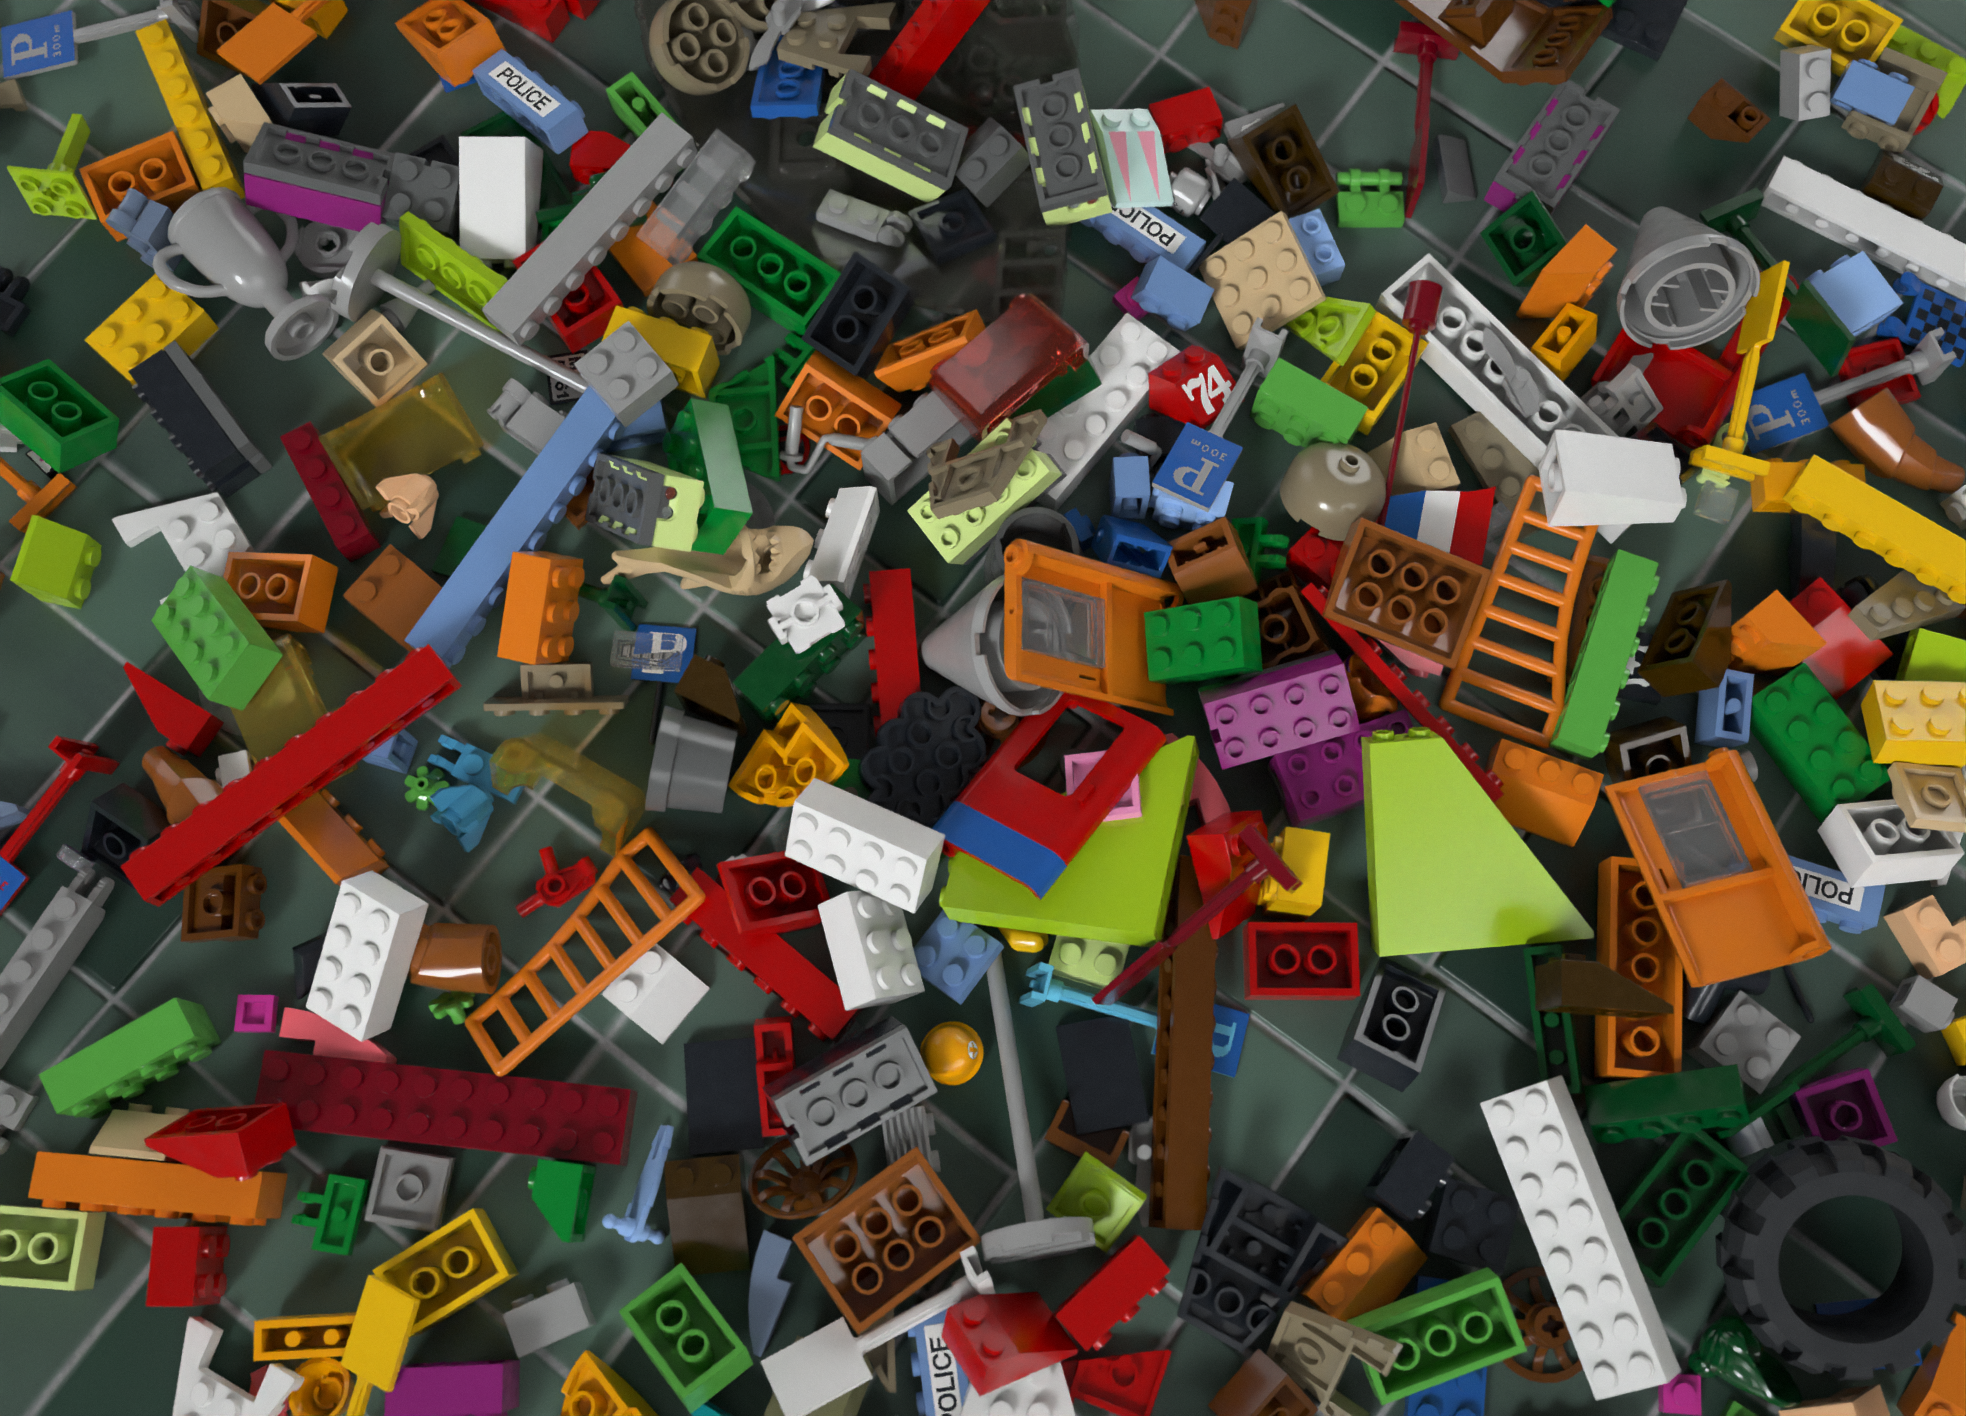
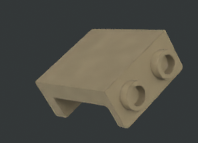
M1885 47L1876 62L1878 65L1877 71L1889 75L1890 72H1895L1909 79L1907 84L1915 87L1893 126L1851 110L1841 128L1847 130L1855 138H1866L1878 143V146L1885 151L1902 154L1910 143L1917 126L1948 73Z

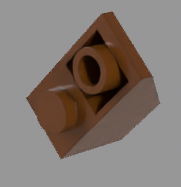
M1723 78L1717 81L1699 99L1687 118L1711 139L1748 143L1771 120Z

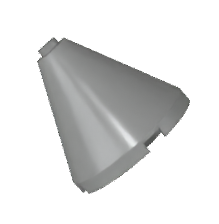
M1669 207L1653 208L1641 220L1617 295L1616 304L1620 322L1624 331L1632 340L1649 348L1653 346L1652 343L1667 344L1669 350L1685 349L1706 343L1731 329L1746 315L1747 312L1744 306L1751 296L1757 297L1759 292V269L1751 252L1739 241Z
M1004 575L988 584L922 642L921 658L929 669L1008 714L1014 716L1042 714L1051 709L1063 694L1062 691L1011 680L1005 673ZM1022 583V650L1072 662L1073 654L1065 655L1064 635L1072 633L1071 625L1059 595L1051 590Z

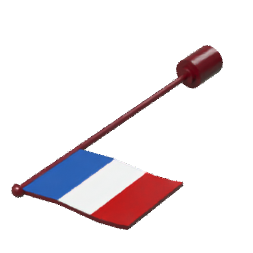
M1415 280L1409 283L1402 325L1408 328L1407 331L1414 335L1386 480V498L1378 524L1481 566L1496 486L1470 492L1426 490L1391 496L1420 335H1426L1428 331L1436 328L1443 287L1436 282Z

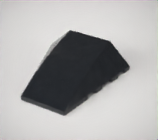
M1219 1166L1177 1316L1243 1353L1277 1317L1276 1313L1287 1301L1291 1302L1301 1292V1286L1314 1273L1317 1275L1327 1264L1326 1260L1338 1248L1341 1250L1349 1239L1306 1208L1253 1178Z

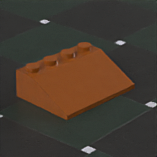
M1361 517L1351 524L1338 556L1322 616L1448 668L1455 669L1491 570Z
M917 1146L792 1237L856 1334H860L961 1257L960 1252L971 1246L975 1247L981 1242L980 1236Z

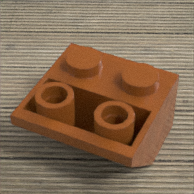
M1222 517L1168 542L1173 546L1168 562L1173 576L1189 605L1237 596L1243 597L1259 590L1238 532L1226 517Z

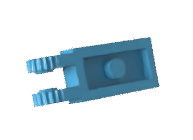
M441 734L438 742L443 747L457 751L461 755L456 764H453L442 756L431 754L427 760L429 763L450 772L453 777L468 784L475 785L476 787L483 786L490 794L516 805L532 774L530 771L468 743L464 745L455 739Z

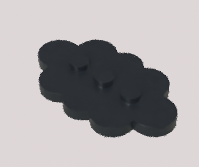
M961 686L948 688L938 697L921 691L907 696L899 705L897 718L888 720L879 728L876 737L877 747L867 751L858 764L860 780L871 791L866 800L923 826L930 827L935 825L949 808V800L957 798L969 784L968 771L977 768L986 756L984 738L974 728L981 716V704L978 697Z

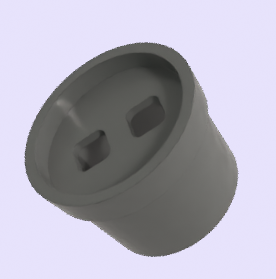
M1029 507L1013 513L1002 523L995 540L989 546L984 561L985 583L987 586L996 578L1004 575V553L1006 548L1016 539L1028 540L1083 556L1074 527L1063 515L1049 508ZM1057 592L1065 609L1077 598Z
M665 705L653 755L645 811L666 812L667 808L722 814L738 729L685 716V711Z

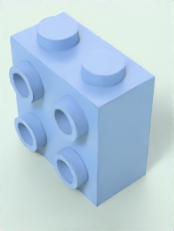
M1320 209L1288 219L1320 286L1340 280L1345 268V262Z
M1864 251L1851 258L1846 254L1836 260L1827 272L1824 273L1820 269L1805 279L1810 281L1854 337L1884 321L1903 304Z
M1225 481L1209 512L1153 487L1148 506L1155 508L1152 520L1158 521L1161 526L1169 529L1180 527L1192 532L1225 517L1234 483Z

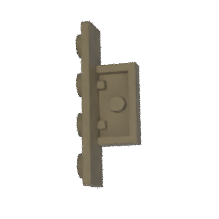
M557 662L540 665L522 663L520 665L522 696L490 697L483 703V710L494 711L495 716L514 715L515 711L529 710V715L533 716L550 714V710H564L565 715L584 714L585 710L598 709L599 714L612 715L620 713V709H624L627 706L629 695L594 696L593 662Z

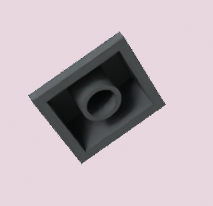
M989 117L964 143L955 176L988 208L1030 165V160L1023 146L1002 125Z

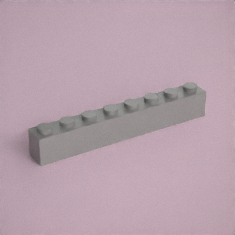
M661 113L482 308L489 322L518 346H521L525 340L532 339L537 334L543 320L548 315L551 316L559 310L563 298L570 291L579 288L584 281L585 274L593 266L599 265L604 260L607 250L615 241L622 240L628 233L632 222L637 217L645 215L651 206L652 200L660 192H665L671 186L674 176L681 168H687L693 162L697 152L693 137L669 117Z

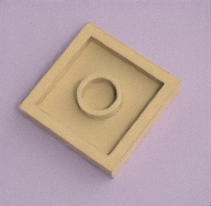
M1893 762L1887 772L1910 828L1966 833V781L1960 768Z

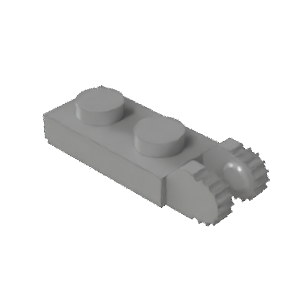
M829 189L816 212V220L818 222L877 243L878 241L896 248L902 246L905 238L902 232L908 233L913 225L908 215L906 216L898 211L890 212L889 210Z

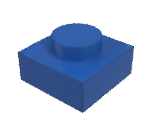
M1075 507L1065 513L1064 517L1074 527L1083 552L1091 547L1093 533L1096 531L1089 517L1086 514L1081 517Z

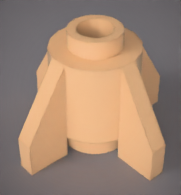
M416 473L384 478L375 488L386 501L390 500L391 502L379 514L382 518L394 516L405 524L413 521L408 527L418 539H423L431 530L436 502L439 497L435 481L427 475Z

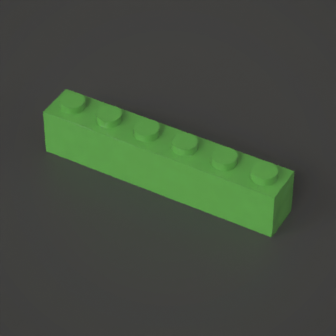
M1618 549L1608 560L1565 693V704L1557 721L1549 747L1588 761L1599 752L1603 753L1610 738V733L1606 732L1609 720L1613 721L1620 707V701L1616 700L1619 688L1623 689L1630 675V670L1626 669L1629 657L1633 658L1639 647L1640 638L1636 637L1638 627H1642L1645 624L1649 615L1650 607L1645 605L1648 596L1654 594L1659 583L1660 576L1655 575L1658 562Z

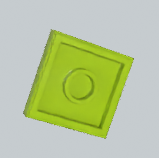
M1085 1152L1046 1210L1057 1218H1091L1095 1232V1246L1107 1253L1144 1203L1147 1195L1092 1155Z

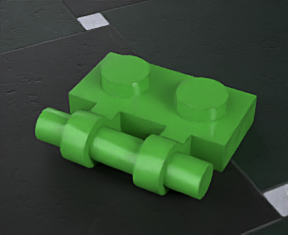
M1360 169L1336 172V185H1348V192H1339L1336 195L1337 227L1403 226V192H1390L1389 185L1402 184V172H1390L1389 169H1378L1377 172H1361ZM1360 185H1377V192H1360Z

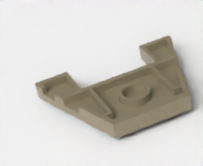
M882 3L801 12V15L790 31L783 35L777 47L778 59L811 70L815 68V65L828 69L829 75L840 78L842 73L846 74L850 69L868 77L872 69L871 56L845 54L857 28L890 30L897 16L896 3Z
M1041 409L1014 417L1007 441L1004 444L957 458L960 447L951 438L933 444L926 451L927 456L930 458L927 468L932 477V482L929 483L930 510L937 519L959 515L964 511L980 506H989L999 500L1047 423L1048 419Z
M1291 1301L1282 1315L1266 1355L1286 1372L1302 1391L1306 1387L1321 1402L1318 1409L1325 1416H1369V1412L1336 1390L1351 1355L1353 1354L1387 1377L1403 1346L1398 1342Z

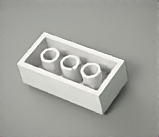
M814 778L794 801L785 856L914 914L933 888L945 835Z
M374 871L342 880L306 1008L361 1042L391 1029L429 904Z

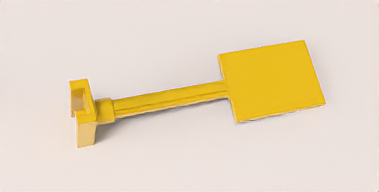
M1783 260L1761 272L1757 297L1751 296L1747 302V313L1743 319L1736 351L1738 354L1743 355L1746 353L1743 359L1727 437L1723 439L1722 448L1705 445L1692 450L1688 462L1690 465L1747 481H1753L1755 474L1763 477L1768 476L1771 462L1742 455L1745 443L1742 439L1760 361V348L1774 339L1790 265L1788 261Z
M368 1275L340 1364L357 1375V1381L346 1416H364L373 1384L385 1392H393L421 1301L375 1275Z

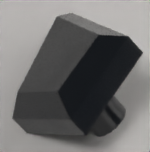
M327 932L292 948L295 992L299 1000L305 997L311 990Z

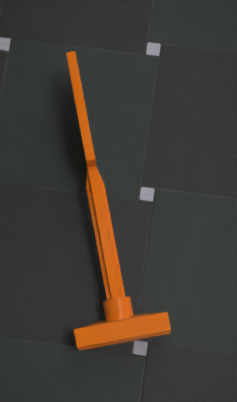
M306 0L291 13L286 12L273 2L216 51L219 56L261 85L317 37L316 32L306 26L304 22L330 0Z
M0 457V476L18 491L17 495L27 503L9 522L25 534L32 515L46 518L78 488L68 478L58 473L42 489L33 480H26Z

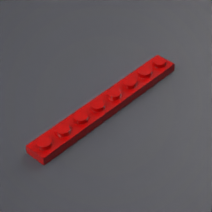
M1311 582L1301 593L1322 616L1329 591L1323 585L1317 589ZM1323 617L1422 727L1431 728V732H1435L1445 740L1492 802L1495 803L1504 795L1500 790L1504 783L1491 769L1484 772L1475 763L1480 758L1466 742L1460 746L1451 735L1455 732V729L1442 715L1437 719L1434 718L1427 710L1431 703L1418 689L1412 693L1404 685L1403 682L1407 679L1405 674L1394 663L1389 666L1384 663L1379 657L1383 650L1370 636L1363 640L1355 629Z

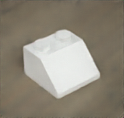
M656 943L616 978L602 995L657 1041L664 1044L710 988Z

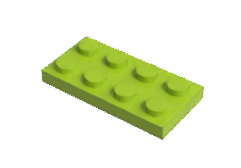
M409 211L399 218L401 265L422 280H430L439 292L484 324L500 331L489 322L482 308L508 281L507 278L497 274L484 265L479 258L470 255L457 246L452 239L440 234L425 220L419 219Z

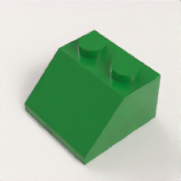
M538 1159L537 1166L531 1168L528 1179V1188L532 1189L531 1198L562 1242H584L597 1167Z

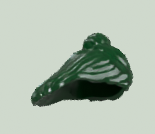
M1726 1315L1713 1322L1703 1332L1699 1349L1693 1350L1688 1357L1689 1367L1698 1375L1704 1378H1713L1718 1375L1733 1386L1763 1398L1778 1407H1793L1801 1404L1803 1400L1801 1392L1793 1381L1791 1374L1782 1363L1764 1350L1761 1343L1753 1335L1752 1330L1738 1316Z

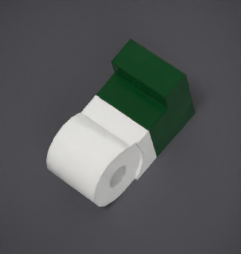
M1789 1102L1777 1104L1734 1136L1724 1139L1731 1154L1736 1158H1741L1782 1141L1793 1139L1804 1133Z

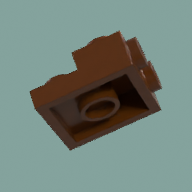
M246 864L213 867L184 889L181 942L198 943L218 940L234 942L258 939L259 930L265 924V915L260 909L261 894L267 889V879L262 874V868Z

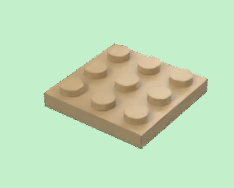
M1282 211L1207 257L1199 267L1206 284L1214 289L1212 297L1236 348L1241 351L1246 348L1252 326L1257 317L1264 320L1261 328L1273 332L1327 299L1287 215Z

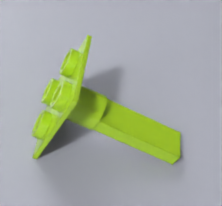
M72 113L53 162L48 165L47 169L7 166V170L31 211L35 214L65 216L75 219H98L95 210L74 173L91 132L82 114Z

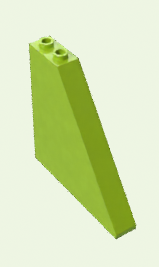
M1413 727L1408 729V734L1394 735L1393 730H1377L1372 732V737H1361L1371 947L1379 957L1594 938V931L1441 736L1433 731L1431 732L1429 727Z
M1187 735L1159 749L1139 775L1142 817L1102 822L1041 900L1035 897L1025 886L961 851L954 857H949V878L947 886L944 885L942 887L939 897L940 906L947 917L957 922L1152 948L1162 939L1200 753L1195 736ZM1067 791L1061 793V795L1067 796Z

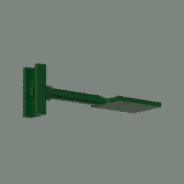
M1758 188L1700 212L1699 217L1704 222V225L1720 233L1728 231L1733 238H1737L1751 252L1755 262L1763 271L1778 264L1749 229L1750 224L1748 221L1757 217L1765 197ZM1787 276L1783 296L1790 302L1791 307L1785 319L1829 375L1834 377L1838 375L1856 338L1809 280L1803 281L1799 290H1797L1795 284Z
M457 516L431 570L434 573L450 578L487 526ZM615 574L609 588L605 587L602 589L584 582L579 588L578 597L598 603L623 630L632 633L636 632L637 626L630 619L636 606L646 609L648 602L628 578Z
M1872 982L1866 984L1861 989L1855 987L1843 995L1860 1019L1852 1025L1850 1031L1786 1075L1779 1085L1764 1089L1760 1095H1755L1748 1100L1747 1105L1751 1122L1741 1123L1733 1128L1712 1127L1707 1129L1705 1133L1714 1140L1734 1136L1862 1042L1867 1043L1874 1038L1887 1057L1905 1053L1917 1044Z

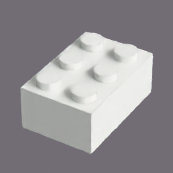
M1895 799L1837 804L1817 830L1851 888L1943 879L1965 854L1951 831L1910 828L1903 810L1896 804Z
M862 890L848 891L817 905L845 1011L893 1004L925 991L902 908Z

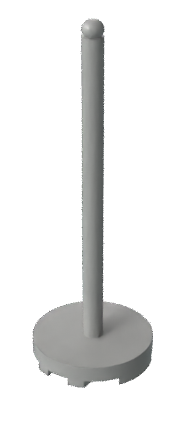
M370 222L357 234L347 250L353 252L345 266L335 275L332 289L337 291V296L330 302L331 308L341 316L357 322L370 309L375 307L386 291L581 393H584L589 386L581 374L525 344L518 346L500 331L394 277L393 274L401 250V235L397 230L385 224L377 225L374 222Z
M1000 952L986 972L1026 1223L1000 1228L981 1236L984 1260H991V1264H1003L1027 1259V1262L1076 1253L1079 1248L1096 1245L1093 1220L1091 1218L1061 1217L1044 1219L1002 953Z

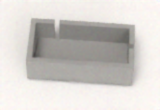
M961 366L956 372L950 371L945 374L939 381L936 389L930 394H922L914 402L913 408L905 415L900 414L889 423V432L883 433L879 437L873 436L864 444L861 458L865 479L873 487L877 488V491L891 506L929 474L927 464L930 463V458L927 456L926 451L933 444L953 438L961 447L991 421V409L989 408L991 406V393L964 366Z

